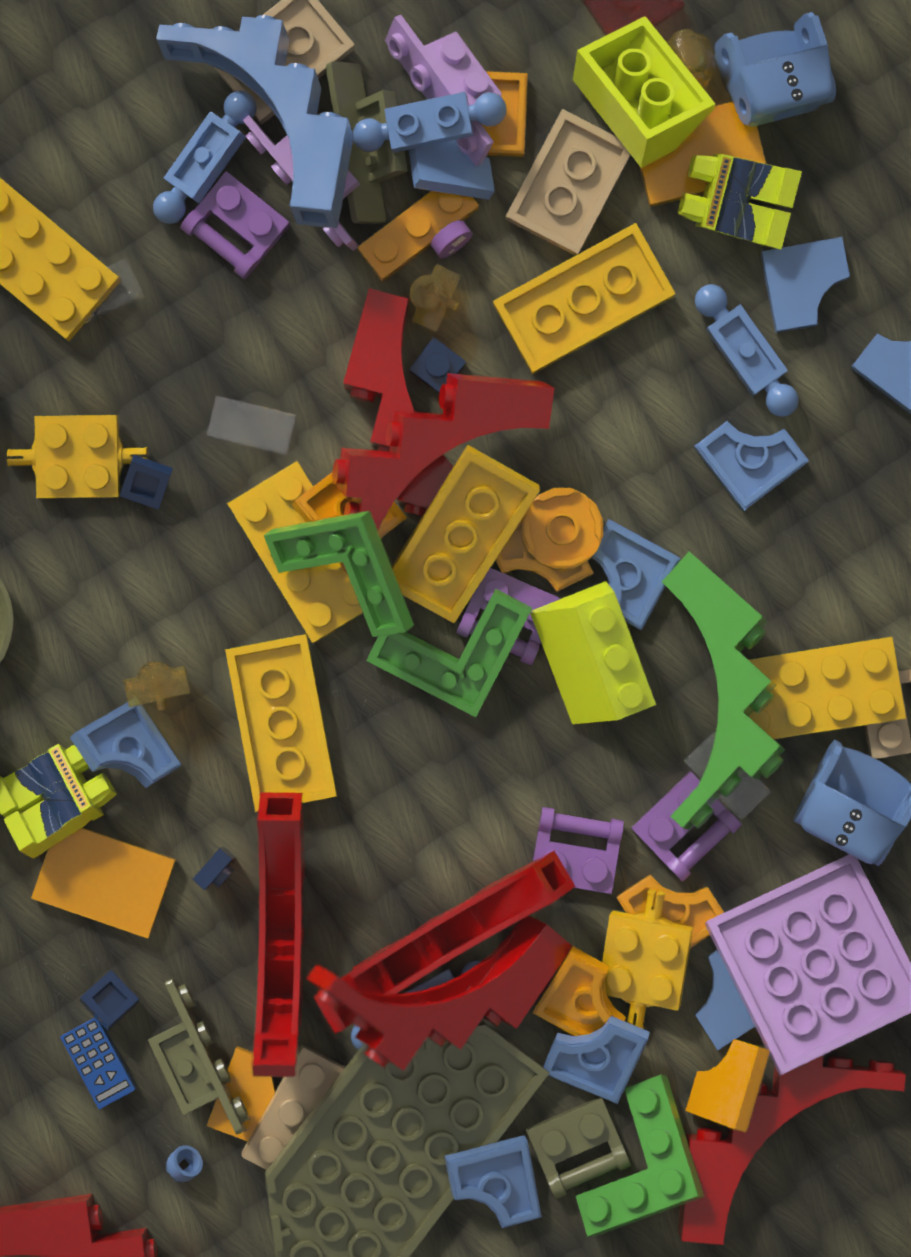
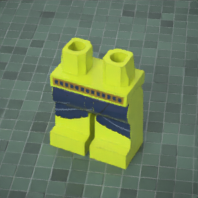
M714 154L713 156L693 155L688 170V177L706 181L703 197L683 193L678 214L691 221H695L696 227L781 250L791 213L751 204L749 199L780 207L793 208L802 171L725 154Z
M57 744L50 748L49 752L36 757L23 768L5 778L0 776V814L6 817L4 821L19 851L33 859L84 827L90 820L94 821L103 816L104 814L100 807L117 795L111 781L103 773L88 782L86 781L82 773L90 767L75 745L65 749L60 744Z

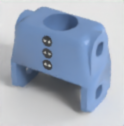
M813 12L804 14L794 24V31L768 32L739 40L738 36H734L733 33H727L715 43L716 54L714 58L722 83L734 103L739 119L745 125L754 127L812 112L821 105L831 103L835 99L836 85L831 71L828 44L818 15L815 16Z
M834 739L815 770L811 784L796 810L793 822L801 825L806 832L859 860L879 866L911 819V783L883 762L857 750L844 747L841 742Z

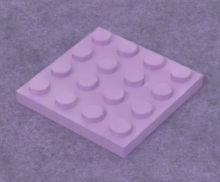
M850 854L705 922V926L766 1049L770 1050L769 1055L779 1076L911 1013V962L858 859Z

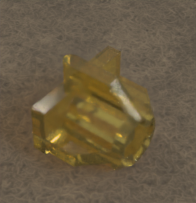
M437 264L432 275H424L417 278L410 288L411 302L417 308L412 321L437 332L447 308L457 312L460 304L452 300L461 275Z
M151 661L144 664L139 669L137 677L123 680L129 707L156 701L158 711L169 710L168 698L191 693L188 682V670L185 669V666L173 668L159 661Z

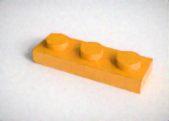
M430 191L357 247L358 251L380 280L384 282L430 247L432 239L440 230L454 221H464L479 209V204L473 197Z

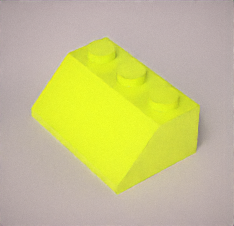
M646 16L577 50L573 74L574 83L641 168L675 151L715 108V102Z
M606 581L531 610V618L572 725L619 720L656 705L616 594Z

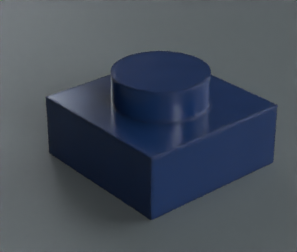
M433 337L411 366L409 372L439 394L442 384L447 382V374H459L466 365V361Z
M133 455L120 497L159 510L173 468Z
M224 846L219 848L192 880L203 890L208 889L212 884L219 888L234 872L235 869L229 864L236 857Z
M110 970L80 997V1002L109 1031L139 1003V998Z

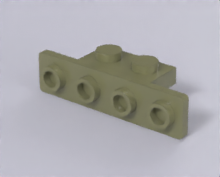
M338 61L326 64L333 113L348 118L352 133L356 124L363 119L371 118L379 121L381 124L387 123L384 109L397 106L395 91L382 90L366 97L361 66L359 64ZM389 139L385 140L378 150L365 152L359 149L353 140L348 170L360 185L347 195L351 220L353 223L360 224L386 222V214L380 183L408 171L405 151L394 153L391 150Z
M174 979L164 982L182 1023L148 1039V1042L182 1114L185 1116L219 1099L236 1135L248 1131L244 1122L250 1119L241 1098L238 1096L233 1099L226 1084L232 1081L223 1060L215 1061L208 1046L213 1044L214 1041L204 1021L197 1023L190 1008L196 1006V1003L186 984L179 986L178 982Z

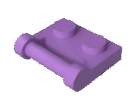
M226 171L200 204L187 215L180 229L189 236H197L235 267L234 272L246 279L288 229L290 222ZM213 214L253 246V248L245 255L206 224L207 218Z
M490 568L472 595L456 634L468 638L469 635L472 636L479 622L476 620L479 610H485L495 589L532 607V610L561 598ZM529 614L523 628L532 631L530 639L526 642L517 638L510 653L521 657V662L531 666L541 641Z
M692 772L686 774L631 827L682 882L691 875L689 870L729 832L734 834L742 826L737 818L717 799L711 805V808L714 809L713 814L718 820L678 859L672 854L670 849L689 831L682 828L670 816L699 785L700 780Z
M542 807L533 861L554 850L575 884L574 888L612 894L624 820L611 818L610 822L558 814L554 813L555 809ZM551 830L607 838L606 849L601 850L549 841Z

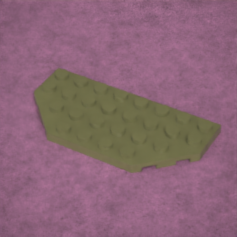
M480 1021L461 1050L448 1042H445L443 1047H440L426 1038L404 1071L391 1063H388L385 1069L364 1055L368 1047L363 1044L265 1172L275 1257H410L454 1199L451 1194L444 1156L496 1143L550 1072L483 1021Z

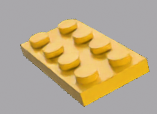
M0 178V285L69 342L121 282V279Z
M634 223L493 301V306L533 375L668 301L676 293L638 225Z
M467 445L391 566L402 595L455 623L538 495L540 485Z
M296 461L227 504L314 644L360 616L363 612L349 576L344 571V567H341L340 562L278 573L264 535L274 528L306 523L291 504L313 487L300 464Z
M307 634L225 649L255 812L259 808L260 792L302 793L303 803L337 797Z
M893 637L749 660L776 685L771 691L775 696L768 706L758 714L753 711L749 715L773 739L906 719Z

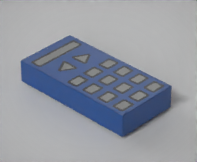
M95 1017L60 1036L98 1109L137 1089L107 1030Z

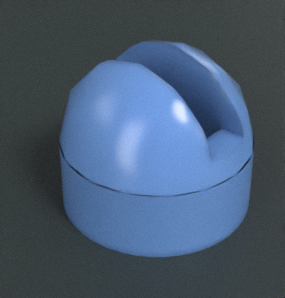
M188 1145L178 1147L170 1154L166 1162L167 1173L174 1178V1181L182 1183L192 1180L201 1172L203 1167L200 1153ZM183 1159L189 1164L184 1170L179 1167V1163Z

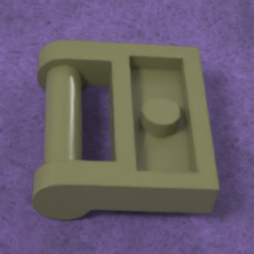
M601 1097L594 1098L526 1128V1132L555 1199L567 1195L566 1190L616 1168L622 1171L631 1167V1163ZM608 1142L611 1153L559 1175L555 1166L556 1163Z

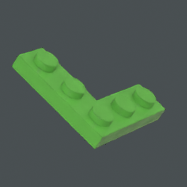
M370 511L274 528L264 535L278 573L343 562L372 637L404 633L414 626Z
M495 589L460 659L408 632L378 636L366 661L476 717L532 607Z
M660 1074L624 1089L648 1169L576 1196L587 1237H596L704 1197L670 1084L665 1075Z

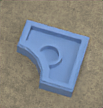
M456 140L409 150L414 188L488 200L495 192L490 158L486 157L483 163L476 167L468 155L460 150Z
M842 237L783 247L781 250L772 249L761 252L775 333L817 325V308L823 294L832 285L847 280L850 277Z
M876 334L850 368L911 414V341H891Z
M728 421L693 447L742 511H745L809 462L785 429L770 436L754 437L739 432Z
M608 519L603 528V538L598 550L591 557L601 566L605 573L608 584L616 594L626 623L640 631L643 629L665 588L662 581L681 559Z
M137 697L78 730L70 737L92 772L104 768L121 769L135 776L145 788L182 766Z
M718 950L707 956L712 969V989L706 1003L694 1014L715 1048L719 1050L732 1042L733 1039H737L754 1028L755 1025Z
M611 1016L602 1028L587 1035L570 1036L557 1033L543 1063V1067L550 1072L548 1076L618 1104L648 1041L650 1032Z
M524 1135L444 1156L451 1194L455 1200L473 1199L486 1204L494 1211L502 1228L542 1218L528 1140Z

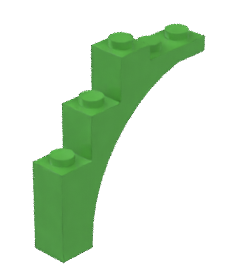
M689 551L664 578L662 583L683 603L705 638L717 678L719 703L716 736L707 768L697 788L670 816L682 828L687 830L693 825L697 829L700 828L714 813L711 805L721 795L727 798L737 789L743 780L739 776L743 771H746L756 780L761 775L765 778L771 776L783 762L780 755L785 750L749 717L753 711L758 714L768 706L775 696L771 691L776 685L740 653L745 647L749 650L752 649L766 633L763 627L768 622Z

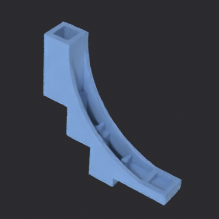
M259 15L256 18L242 17L240 31H234L223 26L206 29L195 28L186 23H176L173 26L159 24L156 40L165 60L206 63L243 82L271 108L281 122L290 141L293 158V187L290 208L296 223L300 225L338 228L354 136L348 118L332 112H324L317 115L321 86L316 70L299 63L285 66L290 40L283 20H277L268 15Z

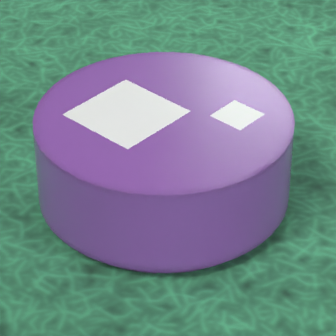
M454 221L434 236L431 247L440 258L448 257L461 249L470 240L472 232L464 221Z

